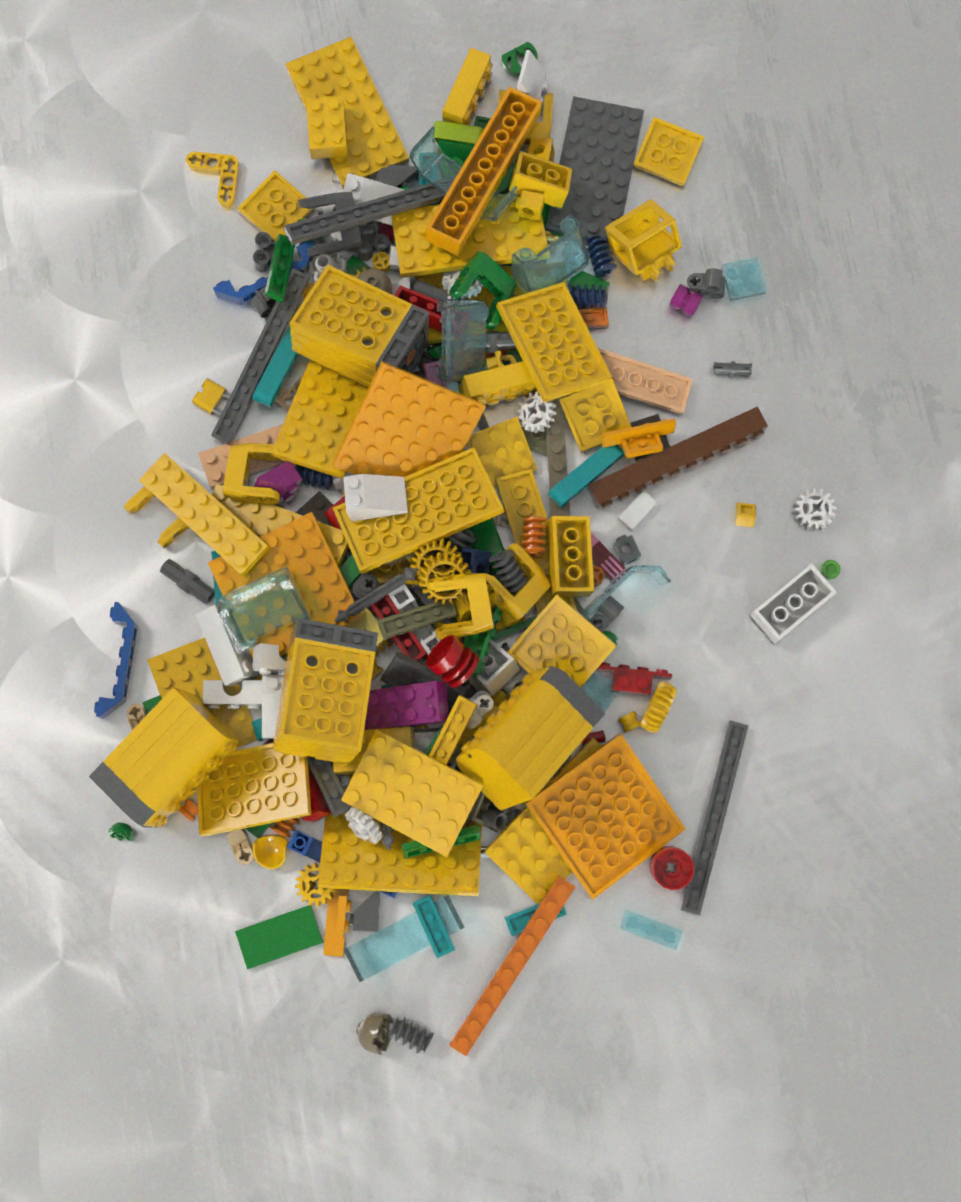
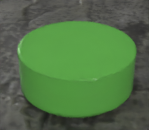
M827 560L821 565L820 573L825 579H835L840 574V565L834 560Z

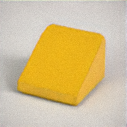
M737 502L735 525L754 527L756 504Z

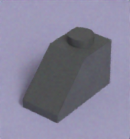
M390 164L377 172L376 181L397 188L407 187L419 177L418 168L416 166Z
M375 891L354 910V914H350V926H353V931L378 932L380 891Z

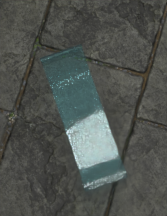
M432 127L412 148L409 158L427 182L446 194L462 166L443 153L434 139L435 128ZM514 186L508 194L495 192L480 219L497 221L517 198V187Z
M631 566L616 577L603 590L604 592L589 603L580 614L587 618L633 573H649L660 586L670 583L671 580L660 566Z
M449 895L434 902L449 935L465 928ZM415 912L344 948V952L359 982H362L431 944Z

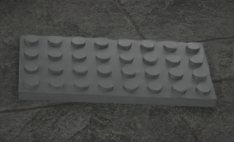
M573 96L559 162L560 165L572 169L569 192L562 208L550 206L545 231L570 235L581 239H588L592 236L608 238L605 227L624 215L644 110Z

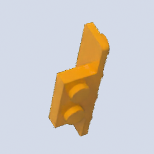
M665 419L659 422L603 433L602 447L621 444L626 459L663 451V445L659 436L674 433L676 420Z
M338 889L337 892H332L334 898L328 899L323 954L326 956L342 957L344 954L345 933H349L350 921H346L347 913L351 912V901L348 900L349 889Z

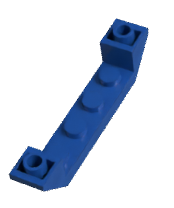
M314 240L301 242L296 247L301 261L291 263L290 273L292 269H296L304 274L308 273L309 263L313 257L308 256L307 249L315 245ZM261 277L256 280V283L250 286L245 285L237 292L230 280L217 283L213 290L217 298L243 305L251 301L256 295V290L259 291L267 285L268 277Z
M114 602V607H111L110 618H112L115 624L126 625L122 631L124 643L119 649L121 661L120 665H117L116 668L118 680L117 684H114L113 696L115 698L99 697L98 702H95L94 713H96V717L101 719L106 718L126 702L138 631L137 624L119 602Z
M295 829L287 848L320 863L322 841ZM380 891L394 899L397 895V892Z

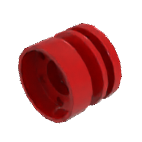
M450 634L441 639L431 650L426 660V667L436 675H441L443 681L447 682L450 687L455 688L463 684L472 675L478 665L479 657L470 648L464 647V643L455 635Z
M664 846L651 857L649 863L650 873L653 879L663 888L679 890L687 886L692 880L694 863L691 857L682 849L674 846ZM669 862L671 864L675 863L673 866L674 871L666 870Z

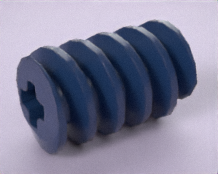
M592 236L586 240L585 244L595 277L603 278L614 271L617 265L614 263V257H611L613 253L610 250L611 246L608 244V238Z
M570 283L569 292L575 304L577 305L578 303L580 308L584 304L587 308H590L592 304L594 308H598L599 304L602 309L606 307L608 302V285L605 290H603L602 285H599L598 290H596L595 285L592 284L589 290L587 284L584 285L583 289H581L580 284H577L576 289H574L573 284Z
M296 464L295 469L302 478L301 482L304 481V485L307 486L311 482L312 487H316L318 484L319 489H323L326 485V490L330 491L333 484L332 475Z

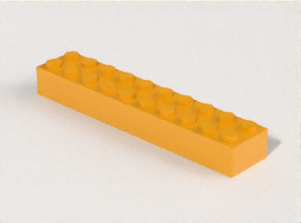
M509 86L426 227V241L452 254L460 255L540 116L542 101Z

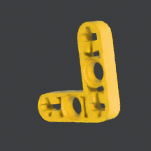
M188 153L186 163L189 169L220 173L218 202L223 208L232 207L235 203L238 183V159L233 155ZM194 158H197L195 164H192L191 161H193ZM216 159L218 163L216 166L211 167L208 165V161ZM233 162L234 165L231 166V172H229L228 164ZM226 178H232L234 180L233 183L229 186L225 185L223 182ZM225 190L228 191L229 196L227 202H224L223 200L226 197Z

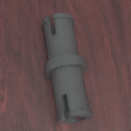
M731 361V363L714 362L713 374H730V376L735 374L751 375L752 363H735V361Z

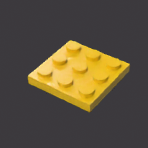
M654 117L633 167L684 187L704 136Z
M274 170L237 210L261 232L268 233L271 236L272 242H276L279 234L287 237L284 231L285 225L306 218L315 208H299L298 200L307 197Z
M612 378L596 386L559 399L580 452L602 444L603 433L632 427Z
M517 416L471 434L467 442L468 449L475 448L493 487L497 486L496 478L532 469V471L537 470Z

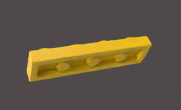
M461 695L458 696L429 756L448 765L478 704Z

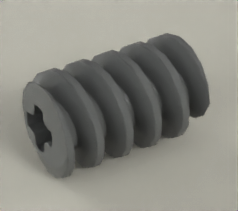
M504 550L490 557L489 562L496 561L492 567L493 569L500 568L496 574H503L500 580H507L504 587L511 586L508 590L511 594L521 589L527 583L528 578L524 575L523 570L520 569L519 563H516V558L512 556V551Z
M370 573L362 574L350 587L355 602L378 588L380 583L374 575Z
M405 1016L400 1020L397 1017L388 1033V1037L390 1038L396 1034V1042L402 1038L403 1046L409 1042L410 1050L416 1046L417 1054L422 1050L425 1052L434 1033L431 1032L426 1036V1028L419 1032V1024L412 1028V1020L405 1024Z

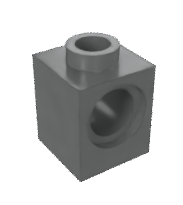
M622 535L616 539L613 548L623 566L641 558V553L632 535L628 537ZM628 545L631 548V552L625 553L621 547Z

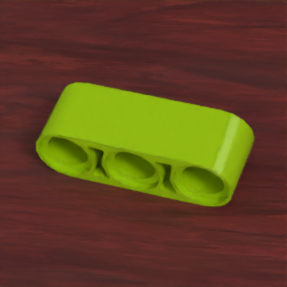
M435 121L433 123L431 142L438 145V140L441 139L475 145L484 129L477 126Z

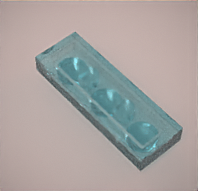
M626 910L620 929L674 950H677L683 932L629 910Z

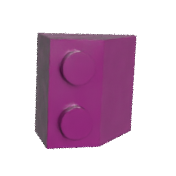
M287 461L258 476L253 487L271 488L280 493L279 503L284 500L288 502L295 497V492L299 489L302 478L291 462Z

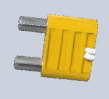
M206 378L198 388L192 403L210 414L215 413L221 416L223 410L219 409L218 405L223 397L228 400L231 394L227 392L226 388Z

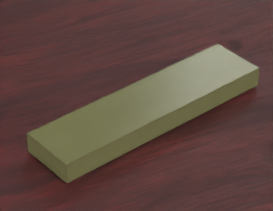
M447 599L445 605L440 600L438 603L434 602L379 619L377 623L383 640L455 618L458 616L454 602L450 604L449 599Z

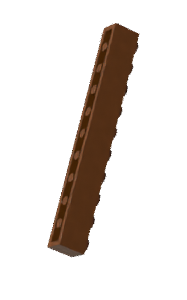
M757 406L670 446L661 452H657L588 484L587 490L596 508L602 507L605 509L611 506L613 501L617 499L620 501L627 499L632 492L640 493L647 489L646 486L652 483L657 485L664 481L663 478L669 475L674 477L680 474V470L686 467L688 470L698 465L697 462L709 461L715 457L714 454L719 452L724 454L736 444L741 446L747 443V439L753 436L758 438L764 435L768 425Z

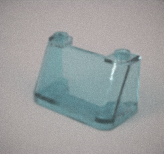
M571 214L560 223V230L564 236L537 255L529 248L519 249L512 254V279L525 294L561 282L565 283L588 266L589 255L578 221Z
M482 300L437 301V311H441L442 318H440L442 323V360H439V364L442 366L436 367V377L443 382L462 381L465 375L488 370L485 362L486 317L489 316L488 305H485V302Z
M288 567L281 568L224 595L218 601V615L239 652L254 648L257 637L291 621L295 625L298 618L311 619L308 608Z

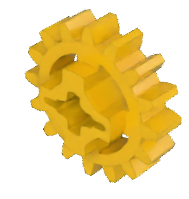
M317 862L312 863V867L309 864L305 865V870H299L301 876L295 878L299 881L295 888L300 889L297 896L303 895L301 901L309 900V906L313 905L314 902L316 906H320L321 902L327 904L328 899L334 898L332 892L338 891V889L315 888L316 883L314 881L319 879V874L315 876L311 872H319L320 865L318 867ZM318 893L322 897H313V895Z

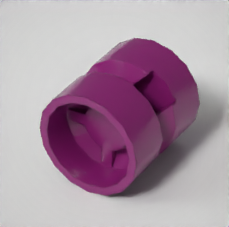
M680 284L669 306L677 310L681 308L684 314L692 317L703 295L695 291L691 293L690 288Z

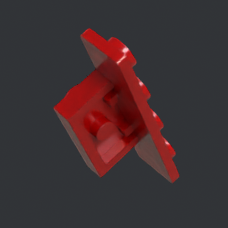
M602 662L595 670L597 672L613 673L612 691L651 695L653 678L671 680L672 674L664 669H656V672L649 671L647 667L629 669V665L620 664L618 667L610 666V663Z

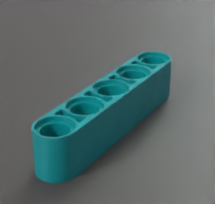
M290 325L253 394L252 399L268 407L273 405L299 355L292 350Z
M618 445L601 447L556 484L547 495L560 508L564 507L588 487V484L594 482L619 461L624 455L623 450Z

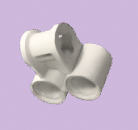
M478 691L469 699L478 704L467 725L469 730L475 728L482 721V716L493 708V699L487 691ZM484 699L487 701V703L484 704L480 700Z

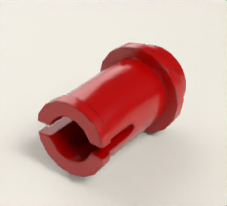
M604 730L590 732L581 744L584 746L591 738H594L598 743L606 742Z

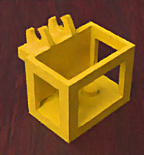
M649 199L605 227L613 255L634 275H639L643 281L651 278L656 282L658 280L657 276L660 274L658 270L662 267H665L669 272L674 270L672 267L675 265L672 253L682 248L676 221L652 199ZM668 226H670L672 234L666 229Z

